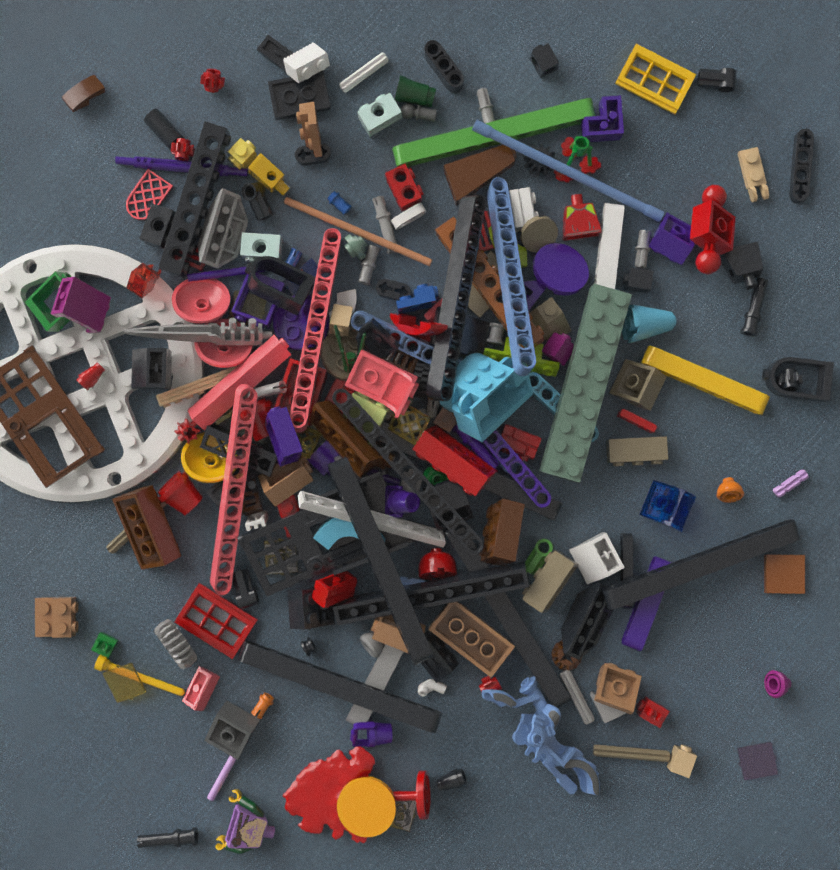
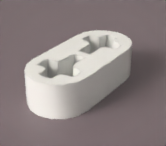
M418 203L391 220V223L398 230L420 218L427 211L422 203Z

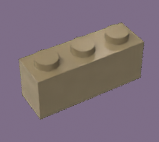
M667 436L606 440L607 463H613V466H624V462H632V465H644L643 461H651V464H663V460H668Z

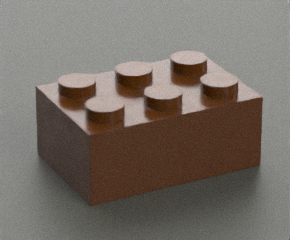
M501 499L488 507L486 512L488 521L483 529L484 544L482 551L479 553L481 562L504 566L516 561L525 504Z

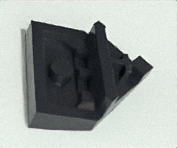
M374 318L364 324L356 336L357 356L364 333L367 335L364 350L381 359L388 357L400 346Z

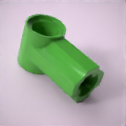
M544 538L536 543L525 561L527 572L534 575L539 568H542L546 556L554 549L552 541ZM541 542L549 544L550 549L547 553L540 551L539 545Z

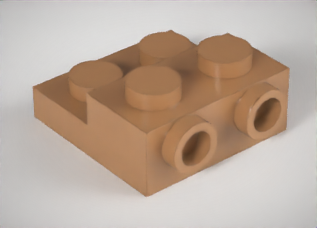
M314 102L299 104L300 112H296L298 124H302V128L299 129L301 140H305L306 147L314 151L315 157H322L321 137Z
M76 597L35 598V637L63 638L76 636L79 628L78 621H76V613L78 612Z
M604 663L600 667L594 701L632 714L642 676L637 675L632 670L618 668L613 663Z

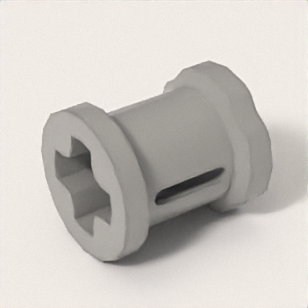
M490 323V336L486 342L503 345L502 338L506 329L502 324Z

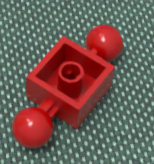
M720 185L708 186L702 193L703 203L693 207L690 240L704 250L696 258V267L701 273L706 275L713 274L720 268V255L732 251L734 244L736 217L722 207L726 202L727 193Z

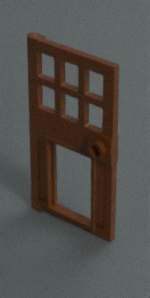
M32 345L0 367V382L7 391L6 394L0 397V404L12 398L20 410L8 418L0 406V422L45 488H48L94 456L103 453L105 448L99 443L36 351L34 345ZM31 358L40 371L28 379L20 365ZM15 369L22 378L23 383L12 389L4 375ZM44 376L52 390L41 397L32 383ZM28 387L36 401L24 407L16 394ZM55 413H57L85 454L58 473L28 432Z

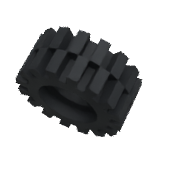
M417 362L414 375L418 377L416 383L419 386L413 397L426 399V388L431 365Z

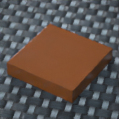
M764 554V593L805 594V555Z

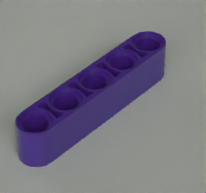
M496 430L492 432L496 434L497 441L494 444H489L485 439L483 441L484 444L538 507L548 506L551 502L550 493ZM501 448L509 450L508 458H500L499 450ZM514 463H520L522 466V470L518 474L513 473L511 470ZM532 478L534 486L529 489L525 488V479ZM545 493L547 500L544 503H538V494Z
M654 556L648 571L672 562ZM664 591L635 602L622 637V645L637 651L643 649Z

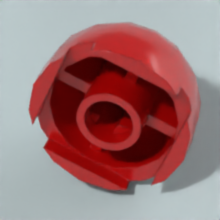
M441 548L431 549V552L426 553L419 562L418 571L420 579L432 580V578L440 579L457 575L456 562L453 556L447 552H442Z

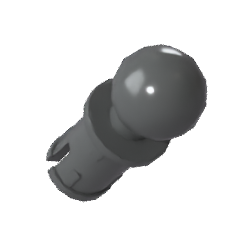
M405 104L401 108L402 116L406 119L416 116V121L419 119L436 121V109L421 108V105H418V108L415 109L412 104Z

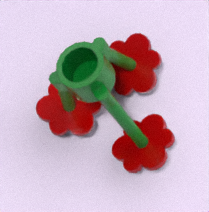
M576 136L575 139L567 137L565 142L561 144L562 154L565 157L570 156L566 165L571 166L576 156L581 157L587 153V156L579 163L581 172L584 174H594L596 170L601 168L598 158L591 157L593 147L589 146V140L586 137ZM554 170L557 180L566 183L574 180Z

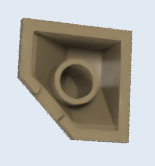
M552 297L530 312L533 317L531 321L535 326L539 325L543 330L544 340H549L554 332L560 335L562 333L567 335L572 331L564 313Z

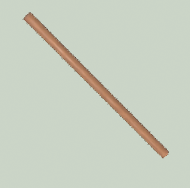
M286 197L284 200V204L361 236L429 267L432 264L433 259L289 197Z

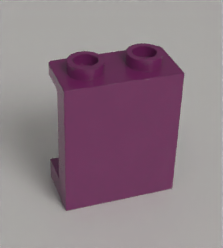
M76 277L62 278L51 315L57 318L65 317L87 328L86 332L89 334L100 333L104 326L106 313L110 307L111 297Z

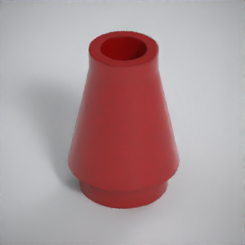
M97 362L79 374L76 381L88 391L90 388L93 389L106 370Z

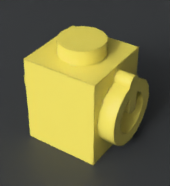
M240 138L228 151L230 156L227 159L239 170L241 168L247 169L257 158L256 147L249 140L245 142Z

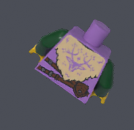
M234 789L232 792L237 794V799L230 796L229 801H238L239 804L235 805L226 836L220 835L216 839L223 844L217 843L215 847L217 850H222L225 847L227 851L243 854L253 850V848H259L263 837L272 839L275 827L267 825L268 820L264 815V811L254 801L246 796L242 797L241 791Z

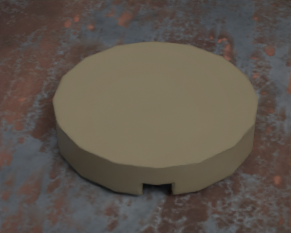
M536 216L523 225L520 240L527 250L538 252L543 246L556 241L558 228L555 222L548 216Z

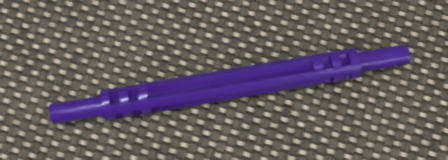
M116 156L115 158L116 164L132 165L134 168L186 173L189 172L192 163L191 161L139 156L134 158ZM204 163V168H209L212 163ZM220 164L218 170L220 172L219 176H248V169L245 168L239 170L238 168L230 167V165Z

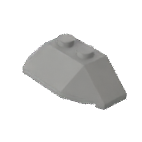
M222 188L210 205L198 242L199 262L218 269L238 257L241 248L242 232L245 233L248 224V218L240 195Z

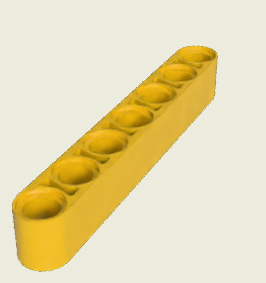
M654 346L647 347L641 364L654 367L668 377L755 414L763 415L770 398L765 393Z

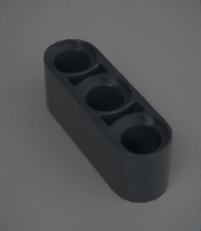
M428 41L424 47V56L427 63L449 92L459 93L463 88V74L438 41ZM434 49L437 53L430 54L428 51ZM445 64L448 66V69L443 70L439 66ZM457 79L460 83L454 85L450 81Z

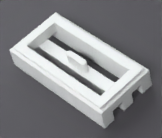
M267 511L249 515L245 524L246 530L250 531L252 526H254V529H257L260 523L262 527L266 526L269 518Z

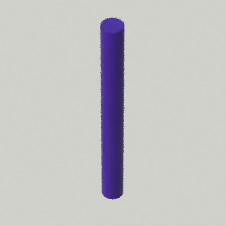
M246 267L187 274L188 282L246 274Z

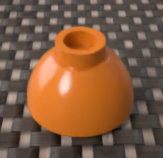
M731 477L724 478L723 483L717 489V499L722 502H736L744 496L742 486Z

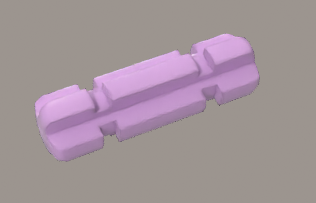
M805 470L798 471L796 475L781 483V486L775 487L773 489L774 494L779 498L784 496L786 492L791 491L801 484L802 481L804 482L808 479L809 475Z

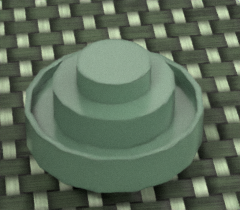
M350 234L344 238L347 243L344 246L352 258L357 257L361 261L366 257L364 253L367 246L366 242L361 236L357 238L356 236L352 237Z

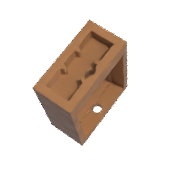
M303 454L297 462L281 467L279 463H276L270 477L265 474L258 476L265 495L274 506H277L314 480L311 475L313 470Z
M392 615L375 618L371 631L374 632L372 639L408 653ZM420 623L421 628L425 633L426 625Z

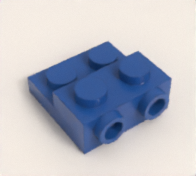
M421 284L417 286V289H414L413 298L410 295L400 297V301H396L398 314L432 308L436 301H439L437 286Z

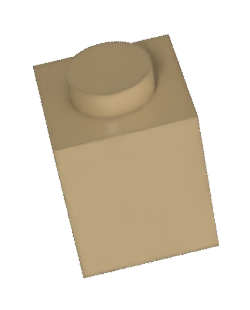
M333 305L329 323L331 334L336 335L334 325H337L340 336H349L353 307Z
M681 744L679 747L674 745L667 768L673 773L690 778L697 755L692 752V748Z

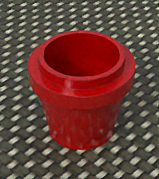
M262 398L257 401L252 434L255 441L269 436L265 427L267 413L272 409L270 399ZM243 410L240 413V418L246 417L248 411Z
M178 471L157 492L161 503L165 502L184 516L203 498L185 471L182 473Z

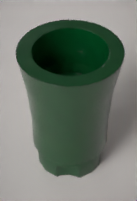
M400 75L394 100L395 102L432 107L436 88Z

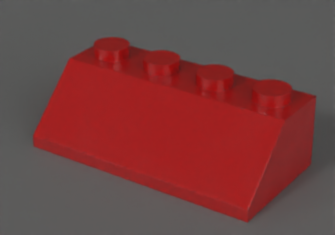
M437 425L425 430L412 449L420 459L429 461L435 470L445 473L451 482L461 485L463 490L469 495H478L498 471Z

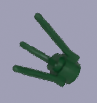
M334 325L342 355L343 369L345 372L350 373L358 356L353 352L345 353L338 326ZM366 333L362 336L359 353L362 349L364 350Z

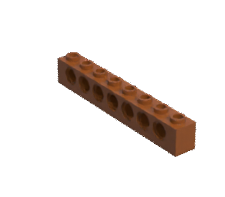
M452 217L435 229L436 236L450 254L457 221L455 217ZM478 250L475 268L482 266L485 269L481 273L476 272L474 269L472 284L507 331L504 305L497 301V298L502 296L498 270L494 265L490 266L487 262L488 257L485 252ZM489 281H493L496 283V285L492 288H488L486 286V283ZM529 313L535 348L544 342V332L539 325H534L531 321L533 317Z

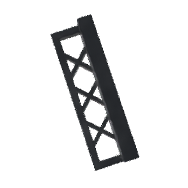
M216 424L208 425L200 448L227 458L224 445L229 443L230 430ZM210 435L216 438L218 446L212 447L207 445ZM252 440L250 452L254 460L248 463V468L269 477L272 476L278 461L274 449ZM237 449L235 455H241L242 450ZM266 458L271 461L268 470L261 467L260 459Z

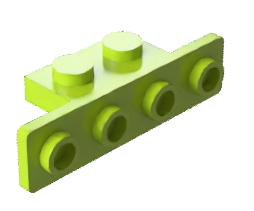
M509 337L505 339L503 351L485 348L483 355L497 362H500L505 357L512 358ZM543 344L538 345L534 348L536 364L531 372L556 377L560 363L541 359Z

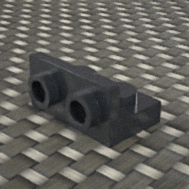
M434 634L427 640L433 657L421 662V664L437 683L453 672L459 663L455 655L446 648L443 640Z

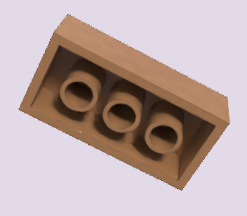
M459 601L447 603L429 626V630L491 678L515 647L510 640Z

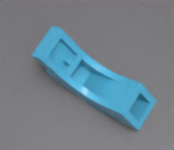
M332 517L319 527L313 539L329 550L342 537H358L351 522ZM380 532V534H381V536H382V538H383V540H384V542H385L386 538L383 537L382 533Z

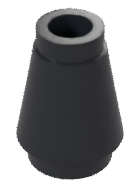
M457 768L437 780V786L440 791L462 788L463 785L467 784L464 771Z

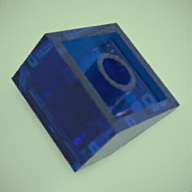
M653 480L639 515L682 532L696 496L686 490Z

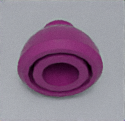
M772 670L766 674L764 686L766 692L771 697L779 698L784 696L791 688V681L784 673Z

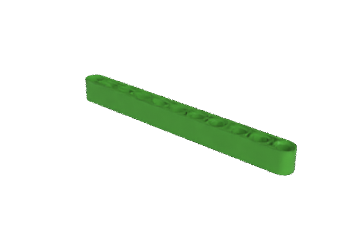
M586 98L485 124L518 140L582 123L584 117L596 116L592 99ZM473 127L400 144L393 147L392 151L397 167L403 164L409 167L501 143L491 138H486L472 131Z

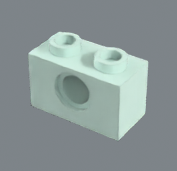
M391 93L378 96L375 102L370 105L367 103L361 106L357 112L358 118L369 137L402 118V112ZM378 110L384 112L382 116L374 115V113Z
M242 232L240 255L246 262L251 263L263 256H272L281 260L283 239L280 235ZM260 245L266 246V250L263 253L257 252V248Z

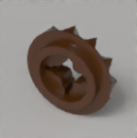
M562 640L557 642L551 653L553 663L561 670L569 671L576 669L581 663L582 658L578 660L571 657V662L567 658L562 659L564 656L562 650L563 642Z

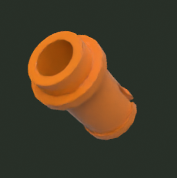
M266 692L259 696L260 700L251 711L254 716L258 713L257 718L262 719L268 707L273 705V696Z

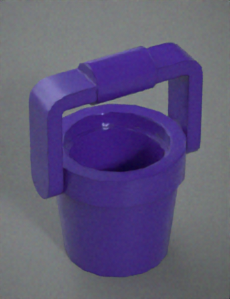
M386 486V515L403 517L404 513H412L418 510L420 499L416 493L403 490V486Z
M374 721L354 723L350 734L352 746L375 747L392 743L391 723ZM358 730H366L367 739L358 740Z

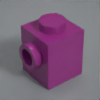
M554 332L542 349V352L550 360L564 366L572 355L574 344L571 342L572 338L564 333L560 335Z

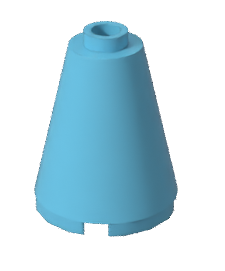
M629 304L621 332L624 340H628L627 343H634L671 331L676 326V316L671 311Z

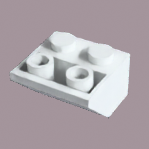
M605 532L569 549L574 561L579 564L578 568L587 584L608 577L625 568Z

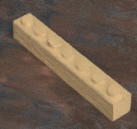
M237 366L156 395L159 406L166 408L171 406L170 403L172 402L176 404L182 402V399L185 397L190 399L194 397L193 394L205 393L204 390L207 389L210 391Z

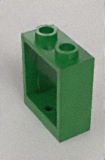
M55 271L25 301L47 332H59L70 321L65 317L56 318L51 315V310L44 302L60 286L62 278L72 277L67 272Z

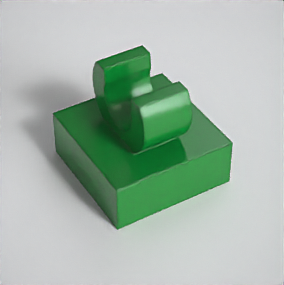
M100 632L91 650L110 658L119 640L104 632Z

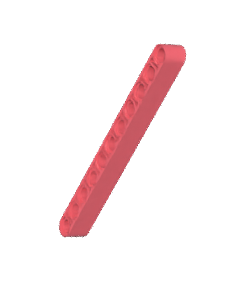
M335 228L327 229L323 237L290 411L292 423L297 418L304 420L300 426L293 423L297 433L307 429L341 248V234ZM336 238L337 241L330 242L328 241V239ZM327 255H331L334 257L331 260L325 259ZM323 273L330 274V276L327 278H324L321 275ZM324 290L327 292V294L321 296L318 294V292ZM317 308H321L324 310V312L321 314L315 313L314 311ZM314 326H318L321 328V330L318 332H313L311 328ZM311 344L318 346L315 350H309L307 347ZM310 362L314 364V367L307 369L304 365ZM303 381L311 383L307 388L302 387L300 384ZM304 399L307 401V404L301 407L297 405V402Z
M241 384L237 387L234 398L210 584L218 595H226L232 586L238 543L237 537L239 536L258 396L256 390L247 384ZM246 390H250V396L243 399V393ZM243 410H247V416L240 418V413ZM245 429V434L242 437H237L239 430ZM242 449L241 455L235 456V451ZM235 468H240L237 475H232ZM237 487V491L234 494H229L231 488ZM230 506H235L231 513H227V509ZM232 525L229 531H224L226 526ZM225 544H230L226 550H222ZM227 562L224 568H219L222 563ZM220 581H225L222 586L217 587Z

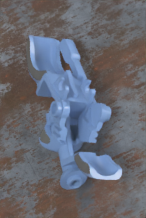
M535 676L527 677L522 681L520 693L527 696L517 700L501 690H482V698L497 704L499 707L507 705L508 707L517 708L532 702L536 712L534 714H521L520 723L512 735L514 743L517 745L525 744L528 747L525 751L526 756L534 752L535 757L532 762L537 763L540 760L556 777V782L567 793L574 794L577 790V785L566 774H561L555 767L572 768L578 776L581 791L599 796L600 781L599 773L596 771L597 767L583 758V753L579 749L561 745L556 740L554 735L556 734L555 730L560 721L561 713L557 707L547 703L537 687Z

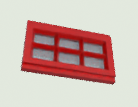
M199 583L174 623L231 659H234L258 619L246 611L240 610L238 606Z

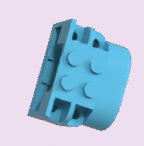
M473 353L464 358L457 366L451 399L439 402L443 408L454 413L460 431L483 442L533 395L529 374L527 376H519L514 372L512 358L505 357L500 362H497L481 353Z

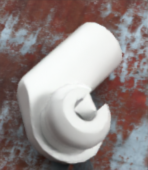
M429 679L418 686V694L425 697L433 690L444 694L447 685L441 682L436 683L434 679Z

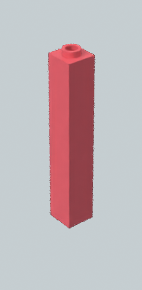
M275 335L271 336L248 356L244 362L239 364L187 410L191 419L205 431L208 425H212L234 405L235 391L238 386L247 384L254 388L292 355L287 349L289 347L288 343L283 338L278 339ZM246 390V391L243 393V397H244L250 390Z

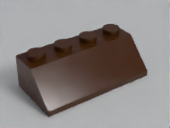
M327 400L313 405L309 422L342 458L347 457L353 471L359 478L378 465L381 458L379 452L367 443L363 434L357 432L353 423L341 414L340 409L335 404Z
M153 485L136 489L112 499L141 570L165 566L182 556Z

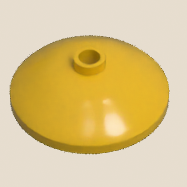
M205 432L197 434V440H190V444L186 443L182 449L181 462L185 472L191 478L203 483L223 481L226 458L200 448ZM211 435L209 436L207 445L212 447L218 446L216 438ZM228 444L224 445L226 452L228 450Z

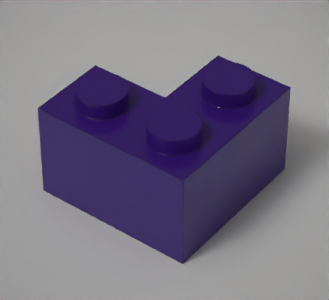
M621 95L602 97L598 104L599 116L584 117L581 123L582 136L586 137L589 142L620 140L624 134Z

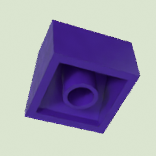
M666 212L648 247L652 248L654 252L668 257L670 261L682 265L695 245L690 240L691 225Z

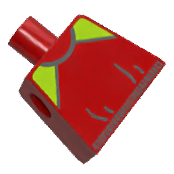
M582 194L572 195V205L566 206L563 213V241L599 236L602 231L593 203L583 204Z

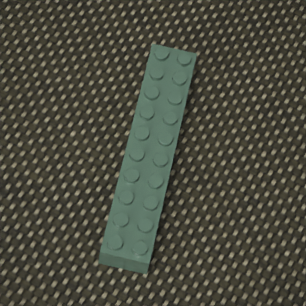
M595 283L590 287L539 469L540 473L580 483L632 294Z

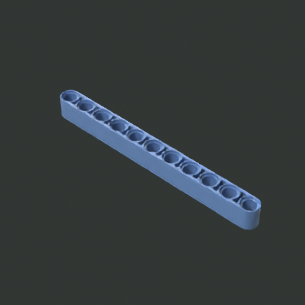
M497 177L492 180L487 190V202L513 369L517 375L527 376L536 364V356L508 184L505 179Z

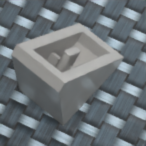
M591 691L590 696L604 723L626 713L594 701L596 693Z

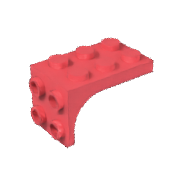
M362 349L345 386L387 406L395 413L394 417L398 419L400 414L404 416L411 402L407 399L408 397L413 398L419 384L416 383L417 376Z

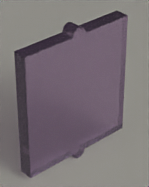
M771 742L737 748L740 759L738 764L741 766L744 780L778 774L775 763L777 758L774 756Z

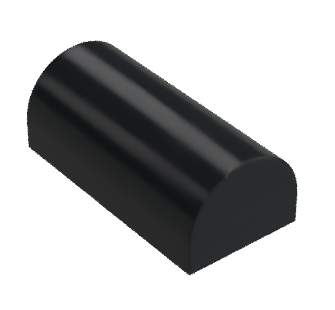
M158 109L151 110L145 116L144 122L170 151L171 143H176L177 138H184Z

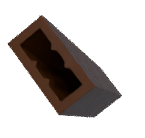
M501 145L445 164L444 173L455 205L460 204L462 197L475 194L492 182L494 178L499 177L512 168L515 159H517L515 150Z

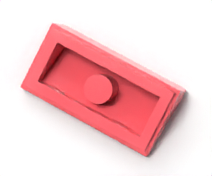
M199 666L182 702L193 710L204 711L220 676Z

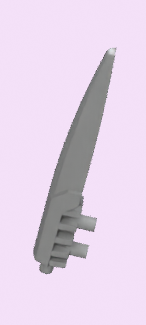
M230 318L229 326H225V322H221V326L217 323H208V325H162L132 328L123 331L125 334L188 342H212L216 345L261 346L262 339H269L272 336V331H262V324L258 323V327H256V319L254 318L249 319V327H245V323H241V327H237V320Z

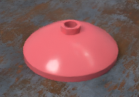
M187 279L175 288L172 294V306L176 314L188 322L197 324L210 323L221 318L227 312L230 306V293L227 287L217 279L188 282Z
M217 319L210 323H217L221 326V322H225V326H229V319ZM237 322V327H241V323ZM194 342L195 351L200 359L211 366L219 368H229L241 364L250 356L253 345H216L212 342Z

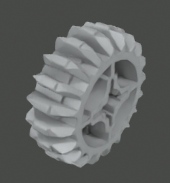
M169 619L159 623L154 628L155 634L176 664L183 670L193 665L197 660V655L176 625Z

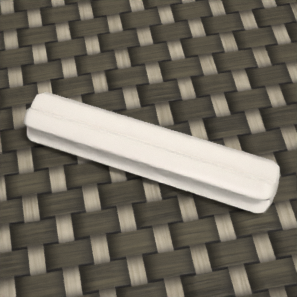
M380 53L339 84L344 93L348 92L388 63L386 54Z

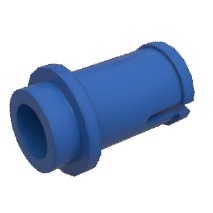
M332 192L327 199L329 204H333L343 215L347 214L352 208L340 196L339 192Z
M292 248L286 263L296 267L302 252L298 250L296 253V249Z

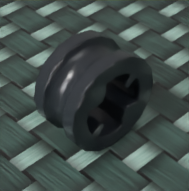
M310 637L306 641H301V646L308 657L311 656L312 652L317 653L315 644Z

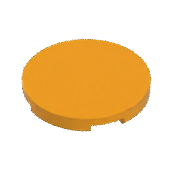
M362 777L353 779L345 785L338 798L337 812L340 821L351 833L361 837H374L385 832L392 824L396 814V802L392 790L386 783L374 777Z

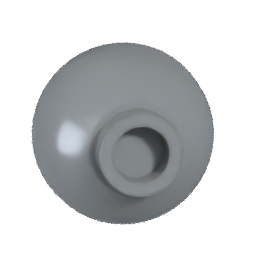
M372 632L361 635L360 641L363 647L372 657L377 658L383 650L384 643L372 639L374 634Z

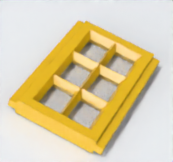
M635 44L615 84L675 115L696 74Z

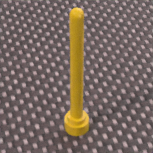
M99 655L96 660L94 669L98 671L110 670L179 696L185 694L183 688L114 664L106 656Z

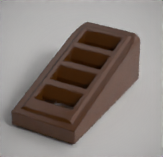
M398 349L395 351L396 355L393 361H390L393 353L386 358H382L411 374L419 360ZM401 355H403L402 361L400 365H398L397 363Z
M259 491L257 493L245 492L242 513L245 516L262 512L263 507ZM251 496H254V497H255L254 499H250V500H246V501H245V498H247V497H251Z

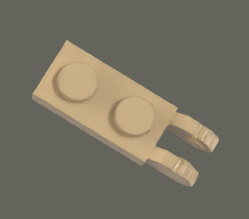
M758 147L739 151L738 158L751 202H756L758 199L755 187L760 188L763 200L769 199L768 186L766 185L767 182Z

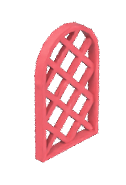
M147 169L128 196L126 201L128 213L137 220H146L150 208H147L146 202L153 200V204H156L155 200L161 199L157 204L160 206L173 188V185ZM151 174H153L157 178L151 179ZM161 180L165 182L168 186H162ZM159 181L160 187L153 188L152 182ZM150 182L151 189L144 190L143 183ZM141 185V191H136ZM168 188V190L164 194L163 189ZM161 190V196L155 197L154 191ZM151 191L152 198L146 199L145 192ZM142 193L143 200L136 201L135 194ZM144 202L145 209L138 210L137 203ZM135 204V210L130 211L129 205ZM145 211L146 217H139V212Z

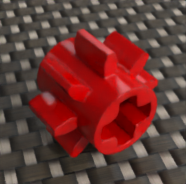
M207 69L201 75L200 84H204L206 91L216 93L224 87L225 77H221V72L217 69Z
M177 138L176 143H171V152L175 155L176 160L189 161V156L194 157L195 148L194 145H191L190 140Z
M185 418L184 422H177L178 429L174 430V432L179 435L178 440L183 441L185 439L188 444H190V440H197L196 436L200 430L194 428L197 425L194 421L190 423Z
M486 676L481 679L483 683L478 685L481 692L486 689L502 690L496 676L493 678Z

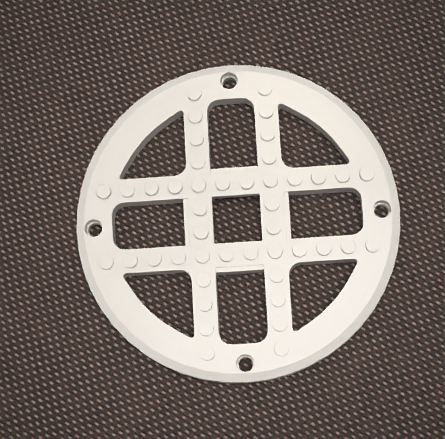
M62 245L40 249L25 254L0 268V311L5 307L19 342L17 353L0 360V367L23 353V350L34 345L36 351L55 377L50 362L84 349L90 367L98 362L106 371L101 375L93 389L90 388L87 391L83 388L67 396L81 416L107 407L124 451L120 460L99 469L92 465L91 460H88L48 488H45L29 463L6 446V443L13 440L0 422V481L22 493L37 498L62 502L93 501L123 493L140 485L164 467L177 453L185 439L183 441L178 440L179 435L174 432V430L178 429L177 422L182 423L185 418L190 423L193 421L187 410L202 398V394L198 395L196 393L190 399L185 397L182 399V402L170 403L171 406L165 408L159 423L147 440L144 441L129 404L130 394L138 390L131 389L132 369L121 373L109 344V340L125 334L124 330L140 328L153 322H158L161 326L195 325L176 314L172 306L174 290L154 271L139 261L119 252L88 245ZM37 264L36 271L30 273V266ZM55 271L67 272L79 279V275L104 278L128 288L143 299V302L106 317L100 333L89 334L86 332L87 328L73 322L74 327L42 339L32 312L25 303L28 289L45 282ZM167 340L169 350L172 351L171 376L173 375L171 390L204 378V361L197 355L194 342ZM31 358L20 365L29 378L40 371ZM15 369L4 375L7 382L20 377ZM44 376L32 383L41 397L52 390ZM57 413L28 431L32 433L48 426L51 427L67 466L85 455ZM115 474H120L122 478L121 483L118 485L113 482Z

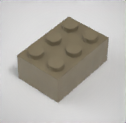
M560 551L549 552L544 560L546 562L545 566L536 571L533 576L535 581L533 584H529V587L525 588L522 593L525 595L522 600L541 613H546L579 565Z

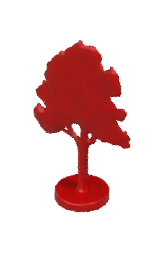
M357 746L349 751V754L352 756L351 760H348L341 750H336L330 757H327L326 761L319 759L316 762L309 763L296 776V780L287 789L286 793L283 794V797L286 798L285 810L292 816L298 815L303 817L302 822L298 826L305 832L320 834L323 831L324 824H328L333 829L332 837L335 840L341 838L344 835V830L352 835L351 839L356 843H365L368 837L357 836L344 827L338 816L337 802L341 791L347 783L353 779L369 777L375 764L374 757L363 747ZM428 771L418 772L416 791L393 792L395 801H416L419 819H428L430 815L431 790Z

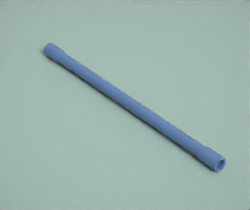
M476 120L472 131L486 138H491L595 189L657 222H660L664 215V211L645 204L493 129L479 120Z

